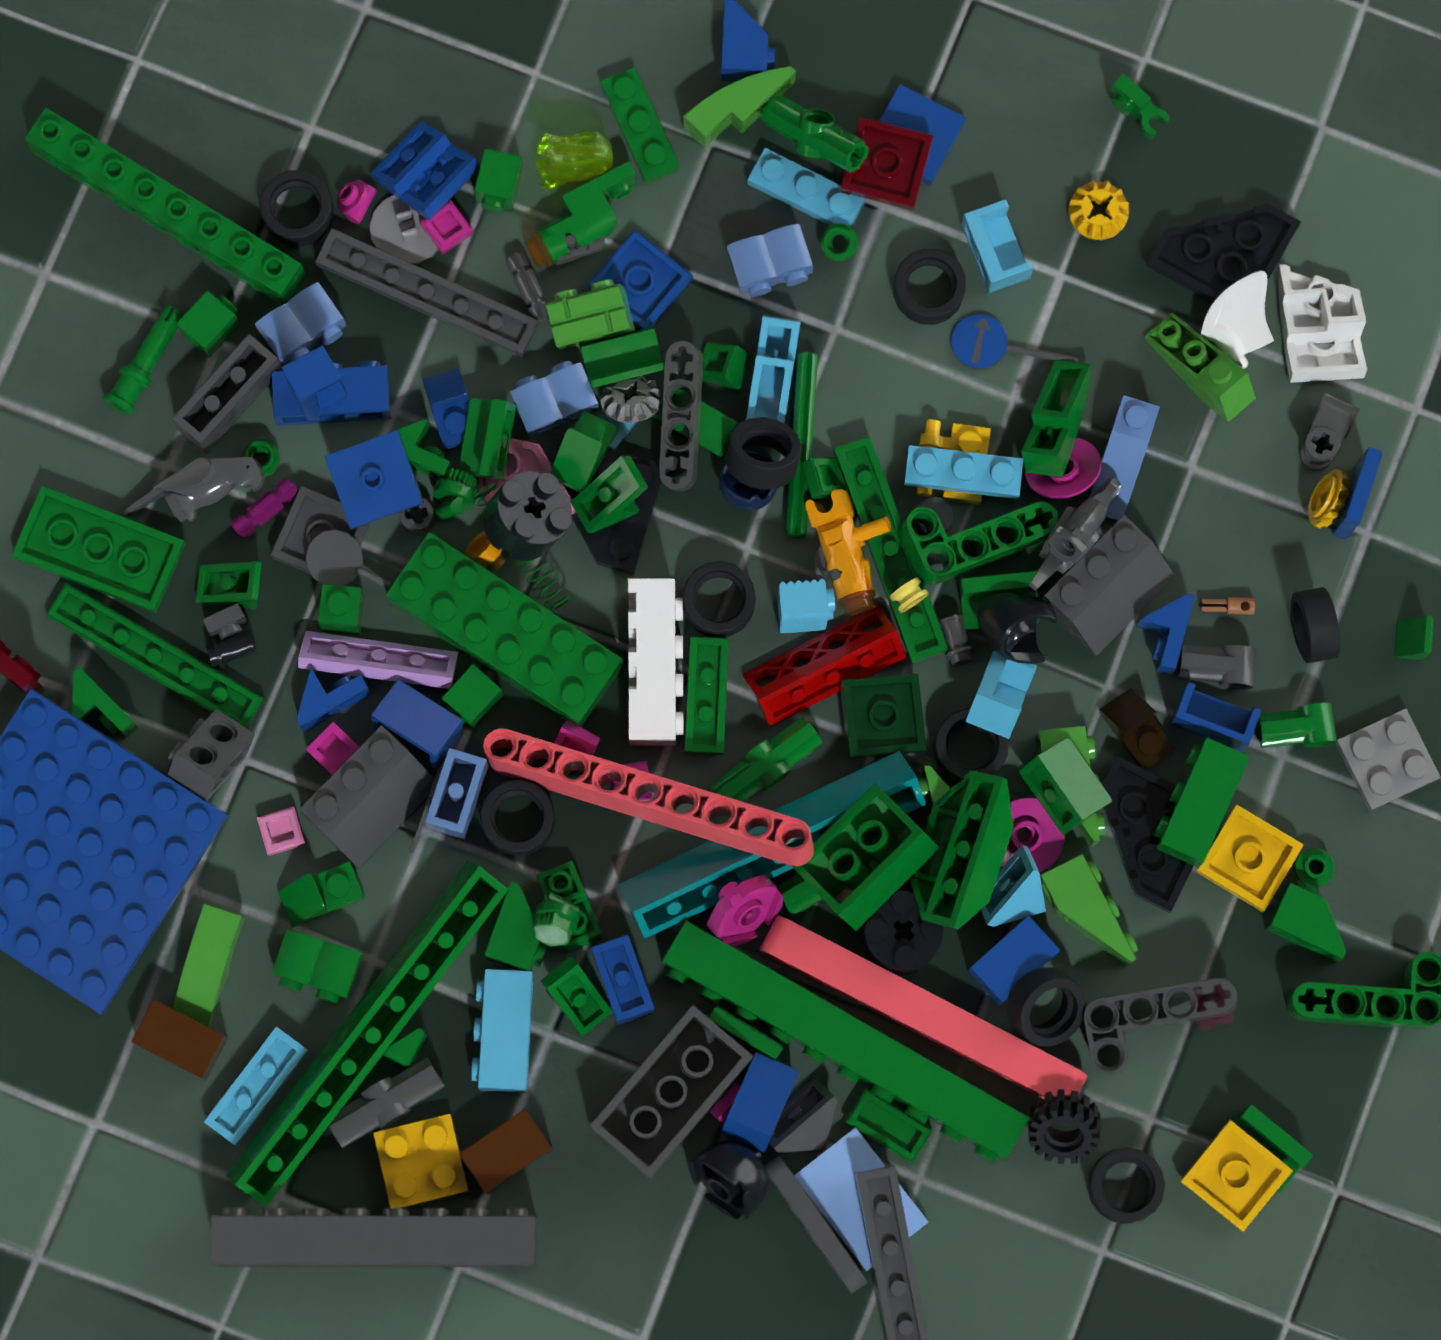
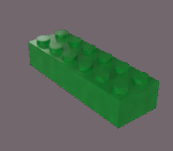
M430 532L386 594L389 605L565 721L568 719L580 727L584 726L623 668V658Z

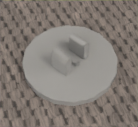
M394 195L383 200L373 212L370 233L375 248L413 265L421 264L432 258L438 251V248L420 226V222L425 217L411 209Z

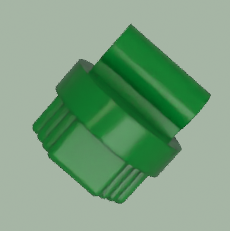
M453 467L449 468L445 477H440V480L436 482L433 490V496L442 502L435 509L436 517L440 520H445L461 514L464 510L472 509L476 499H473V496L476 494L480 482L469 472L459 471V469L454 470Z
M549 890L542 902L537 906L533 917V922H535L533 926L535 939L550 947L562 946V944L567 945L571 935L575 933L579 922V906Z

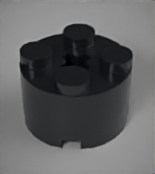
M527 471L515 474L501 486L487 505L483 516L486 536L497 550H504L511 554L513 559L520 561L537 559L543 556L571 525L572 509L570 500L565 490L559 484L557 477L551 473Z
M904 890L895 892L863 926V943L868 957L874 964L891 973L905 974L924 968L934 958L943 939L944 927L942 925L926 922L921 919L920 908L915 899L914 892ZM897 925L902 928L907 925L911 929L908 935L912 939L909 941L904 937L898 941L894 937L897 932L894 926Z

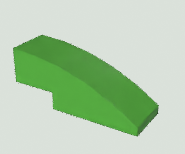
M791 66L772 69L745 77L723 87L684 115L683 128L704 149L730 124L742 134L762 115L763 108L768 104L771 97L779 94L783 95L795 84L796 71Z
M204 904L181 975L173 1010L209 1028L234 959L232 955L245 920L241 915Z

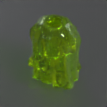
M586 131L568 136H554L545 133L542 135L541 142L537 144V154L548 156L535 159L537 172H539L542 179L540 185L550 191L571 182H589L609 172L613 167L611 144L605 136L597 132Z

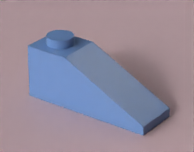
M1123 395L1118 405L1101 459V472L1093 484L1089 497H1093L1109 478L1113 477L1122 484L1118 495L1107 508L1105 519L1118 522L1125 515L1160 406Z

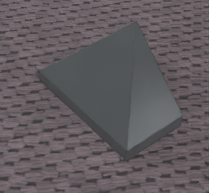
M814 1077L786 1102L769 1144L778 1153L825 1150L837 1099Z

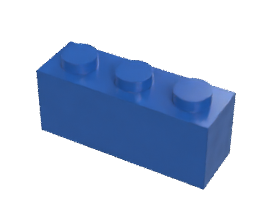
M362 361L357 364V367L342 368L341 364L333 363L340 374V384L347 397L345 400L308 420L290 390L281 367V371L272 372L273 417L277 426L392 419L390 375L387 365L380 366V362Z

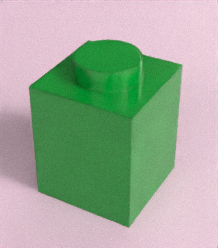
M484 149L474 191L476 203L481 204L482 208L492 212H503L504 209L513 211L523 171L521 156Z
M206 291L176 323L180 333L208 358L240 325L234 314L237 308L223 295L220 294L216 298L209 291Z
M322 584L318 623L322 631L350 634L361 633L365 598L361 588Z
M472 664L442 697L444 706L447 707L446 710L462 719L463 725L465 723L473 730L503 697V692L498 685Z

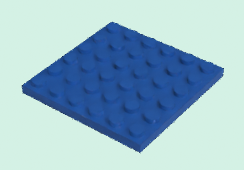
M30 689L0 736V950L94 1011L104 1014L229 814L172 780L164 772L36 690Z

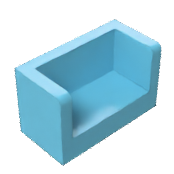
M1006 200L964 214L961 224L988 293L1030 279L1034 269L1031 262H1025L1007 217L1009 206Z
M993 650L965 722L1009 739L1037 666L1035 664L1017 663L1007 660Z

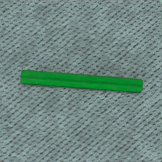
M801 352L797 357L793 431L798 435L802 447L796 475L789 482L786 536L796 539L805 538L807 532L808 513L805 503L809 500V488L801 463L812 456L818 356L811 352Z

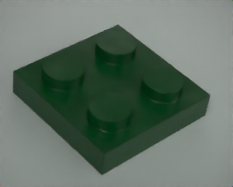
M918 674L849 679L840 682L848 759L888 756L897 751H900L901 754L923 753L927 750Z

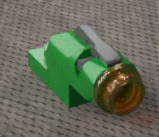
M629 161L562 195V206L567 215L563 216L561 213L547 225L531 233V238L524 241L528 253L537 268L544 265L547 267L554 264L561 265L604 250L605 238L610 236L617 228V218L607 200L611 198L613 201L623 199L633 191L632 187L636 186V173Z

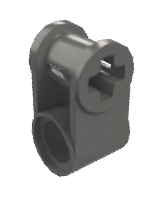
M1324 394L1300 450V459L1307 468L1319 471L1329 467L1343 440L1346 439L1360 408L1330 394ZM1317 444L1324 446L1322 454L1315 451Z

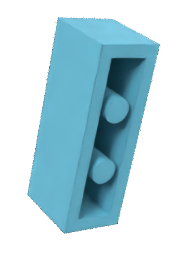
M485 969V979H477L476 1002H483L482 1018H475L474 1041L481 1042L480 1057H473L472 1081H479L478 1088L480 1091L527 1093L534 980L532 971Z

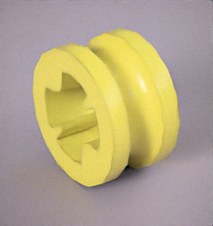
M918 577L905 583L890 595L892 601L899 603L898 610L900 613L911 609L929 595L927 589L923 590L919 587L921 581Z

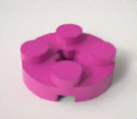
M765 874L750 878L740 884L730 882L720 890L718 894L720 901L715 906L707 926L717 938L731 947L743 945L759 936L754 930L760 927L763 922L768 927L774 922L782 908L783 896L778 891L776 885Z

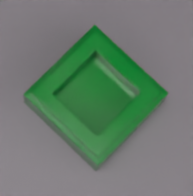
M835 457L810 458L801 463L812 499L831 498L832 491L837 489L846 491Z

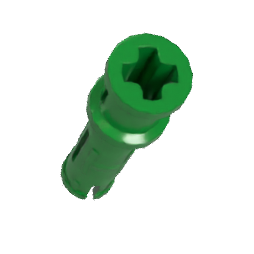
M170 305L163 306V310L131 363L121 366L119 379L111 392L105 393L102 398L107 405L124 415H133L135 411L133 406L143 389L150 387V374L178 329L176 323L184 316L176 308L172 312V306Z

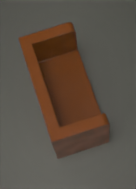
M153 1000L131 1042L206 1081L228 1038Z
M523 1109L459 1155L484 1192L489 1195L498 1185L553 1149L528 1112Z

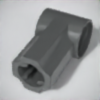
M1182 645L1178 658V679L1214 682L1228 689H1252L1254 686L1256 649L1244 645H1225L1221 648Z

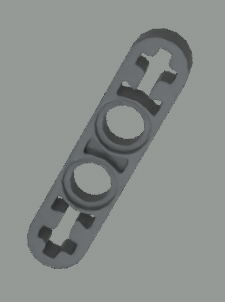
M677 341L668 348L664 369L659 474L662 483L666 487L678 492L686 491L694 485L698 470L703 356L699 348L687 341ZM685 349L689 355L693 356L692 362H686L685 375L693 376L692 382L684 379L674 380V375L682 377V365L675 362V359L682 356ZM680 387H688L692 393L691 402L685 407H676L672 399L673 393ZM678 425H686L690 431L689 440L684 445H674L670 437L671 431ZM670 451L681 454L689 452L688 458L680 457V466L682 469L687 470V475L680 477L679 483L676 484V479L670 477L669 474L670 471L677 469L678 458L670 456Z
M777 1155L767 1162L764 1166L766 1167L769 1179L849 1293L853 1294L867 1284L857 1265L781 1157Z

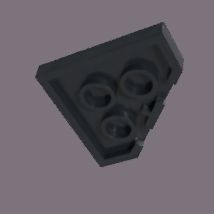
M1270 204L1253 207L1252 210L1205 219L1201 223L1185 227L1177 226L1166 229L1149 257L1146 266L1213 303L1230 285L1256 271H1265L1268 281L1301 221Z
M556 433L548 456L552 466L564 438L563 435ZM609 448L590 483L620 456H631L649 487L634 500L639 508V512L594 533L586 531L576 512L571 517L597 565L634 575L662 482L659 474L660 462ZM565 486L572 500L580 493Z
M1116 756L1102 784L1112 799V802L1104 807L1134 896L1170 913L1193 868V865L1156 849L1160 838L1154 836V833L1162 815L1164 814L1168 817L1171 815L1175 803L1169 801L1175 784Z

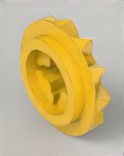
M1092 180L1088 184L1078 187L1069 203V218L1072 225L1080 234L1093 240H1105L1114 237L1124 228L1129 217V202L1123 195L1122 189H1117L1109 181L1095 182ZM1109 200L1105 211L1108 217L1098 214L1088 219L1093 209L1091 201L1101 204Z
M1335 469L1318 482L1308 505L1309 522L1311 525L1319 529L1328 527L1332 524L1333 519L1339 516V511L1345 506V499L1349 495L1350 478L1347 477V473Z

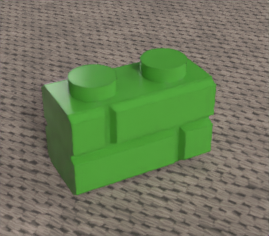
M609 279L591 284L592 291L577 295L576 289H571L554 294L555 301L546 303V308L557 348L564 350L635 331L624 286L621 284L614 285L613 280Z

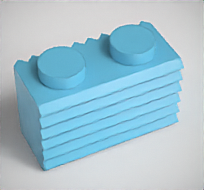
M822 578L819 582L813 579L811 582L805 580L801 583L798 580L795 584L791 580L788 584L782 581L779 585L777 596L780 634L826 630L827 621L834 619V589H826V581Z

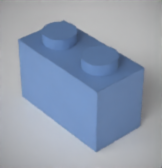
M452 748L448 749L425 821L428 829L463 840L466 839L489 767L487 759Z

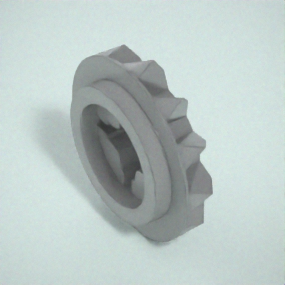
M643 375L636 379H626L611 383L610 387L603 388L601 399L602 410L608 417L626 423L639 422L653 416L662 404L661 390L657 388L655 380L646 381ZM632 394H637V396H632L631 399L627 400V402L625 403V398H629Z

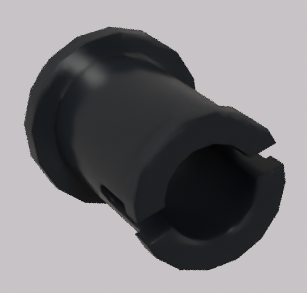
M250 630L217 642L214 638L212 639L213 643L205 645L212 667L220 665L221 668H224V663L257 654Z

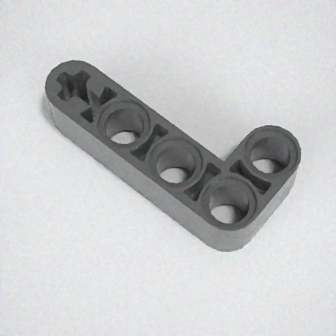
M1214 978L1098 998L1091 1001L1084 1011V1022L1093 1065L1107 1075H1115L1122 1072L1129 1062L1125 1033L1231 1014L1238 1004V993L1234 985L1226 979ZM1222 987L1225 993H1231V998L1225 999L1224 1007H1218L1215 1001L1203 1002L1206 1011L1199 1012V1000L1195 990L1202 989L1201 995L1203 998L1215 995V988ZM1179 993L1189 995L1192 1000L1190 1010L1182 1015L1173 1013L1170 1008L1171 999ZM1140 1000L1150 1002L1153 1007L1151 1017L1145 1021H1137L1133 1019L1131 1014L1133 1005ZM1100 1007H1108L1114 1014L1112 1023L1105 1028L1096 1027L1093 1023V1014ZM1109 1045L1116 1046L1120 1051L1119 1062L1112 1067L1103 1066L1099 1059L1101 1050Z

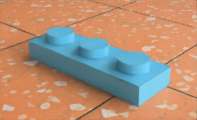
M767 148L763 150L747 183L828 225L844 223L852 227L866 199L841 192V185Z
M909 445L904 486L1018 499L1020 496L1023 458Z
M276 1027L204 1123L233 1145L238 1146L309 1051Z

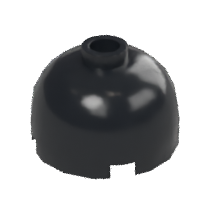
M721 1141L710 1145L690 1163L689 1167L694 1184L697 1186L702 1182L710 1191V1193L704 1195L708 1202L720 1212L737 1220L743 1214L745 1219H748L758 1209L765 1199L769 1184L762 1154L757 1149L748 1145L744 1146L738 1142Z

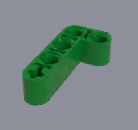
M1036 502L954 535L947 536L936 512L927 507H919L912 510L899 527L898 534L915 575L924 584L936 585L1041 544L1048 538L1058 522L1059 516L1056 509L1049 503ZM1032 520H1033L1035 523H1037V522H1042L1043 527H1042L1040 524H1037V525H1034V526H1032V527H1029V528L1026 530V532H1025L1024 528H1025ZM912 522L923 524L927 529V535L922 536L915 533L912 529ZM996 530L1007 532L1011 538V543L1001 542L996 535ZM968 543L974 546L977 557L966 555L962 550V544ZM932 556L939 559L943 570L937 571L932 569L928 564L927 557Z
M1429 951L1423 952L1409 960L1404 971V989L1317 982L1303 983L1293 989L1287 996V1010L1291 1016L1301 1021L1427 1029L1441 1021V956ZM1420 961L1428 962L1433 967L1434 977L1431 981L1423 980L1418 975L1417 966ZM1306 992L1310 1000L1321 1001L1327 997L1325 1005H1314L1308 1011H1306L1305 1004L1299 1003L1298 998L1304 996ZM1342 994L1348 995L1354 1001V1012L1350 1015L1342 1013L1337 1007V999ZM1379 997L1387 998L1392 1002L1394 1011L1391 1017H1384L1377 1011L1376 1003ZM1419 1000L1427 1001L1431 1005L1433 1014L1430 1020H1423L1417 1015L1415 1007Z

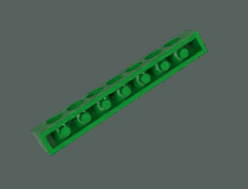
M45 108L25 137L31 152L280 305L287 303L292 298L306 277L300 262Z

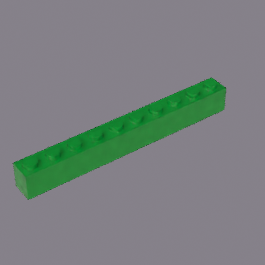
M466 861L226 1174L230 1181L265 1208L268 1206L509 890L479 865Z
M685 921L662 961V965L668 968L665 974L674 981L686 986L688 981L702 988L699 994L717 1005H720L723 1000L736 1007L733 1014L752 1025L758 1020L769 1026L768 1034L787 1045L790 1040L804 1047L802 1054L819 1064H823L825 1059L839 1067L836 1073L854 1084H857L859 1079L873 1086L870 1091L873 1095L889 1104L892 1103L893 1099L907 1106L906 1114L924 1124L927 1119L934 1121L942 1126L939 1133L960 1144L962 1138L976 1146L973 1151L975 1154L991 1163H995L997 1158L1001 1161H1005L1008 1158L1029 1120V1117L688 921Z

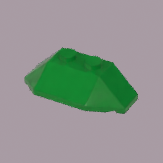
M970 770L964 776V780L954 785L934 803L925 833L940 848L909 878L915 899L920 908L919 913L922 920L958 930L990 902L1014 828L1008 781L1004 777Z

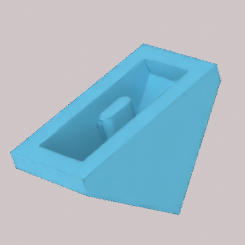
M1021 845L999 871L990 902L981 909L989 926L995 927L1026 918L1028 915L1032 916L1046 912L1040 872L1029 848L1025 845Z

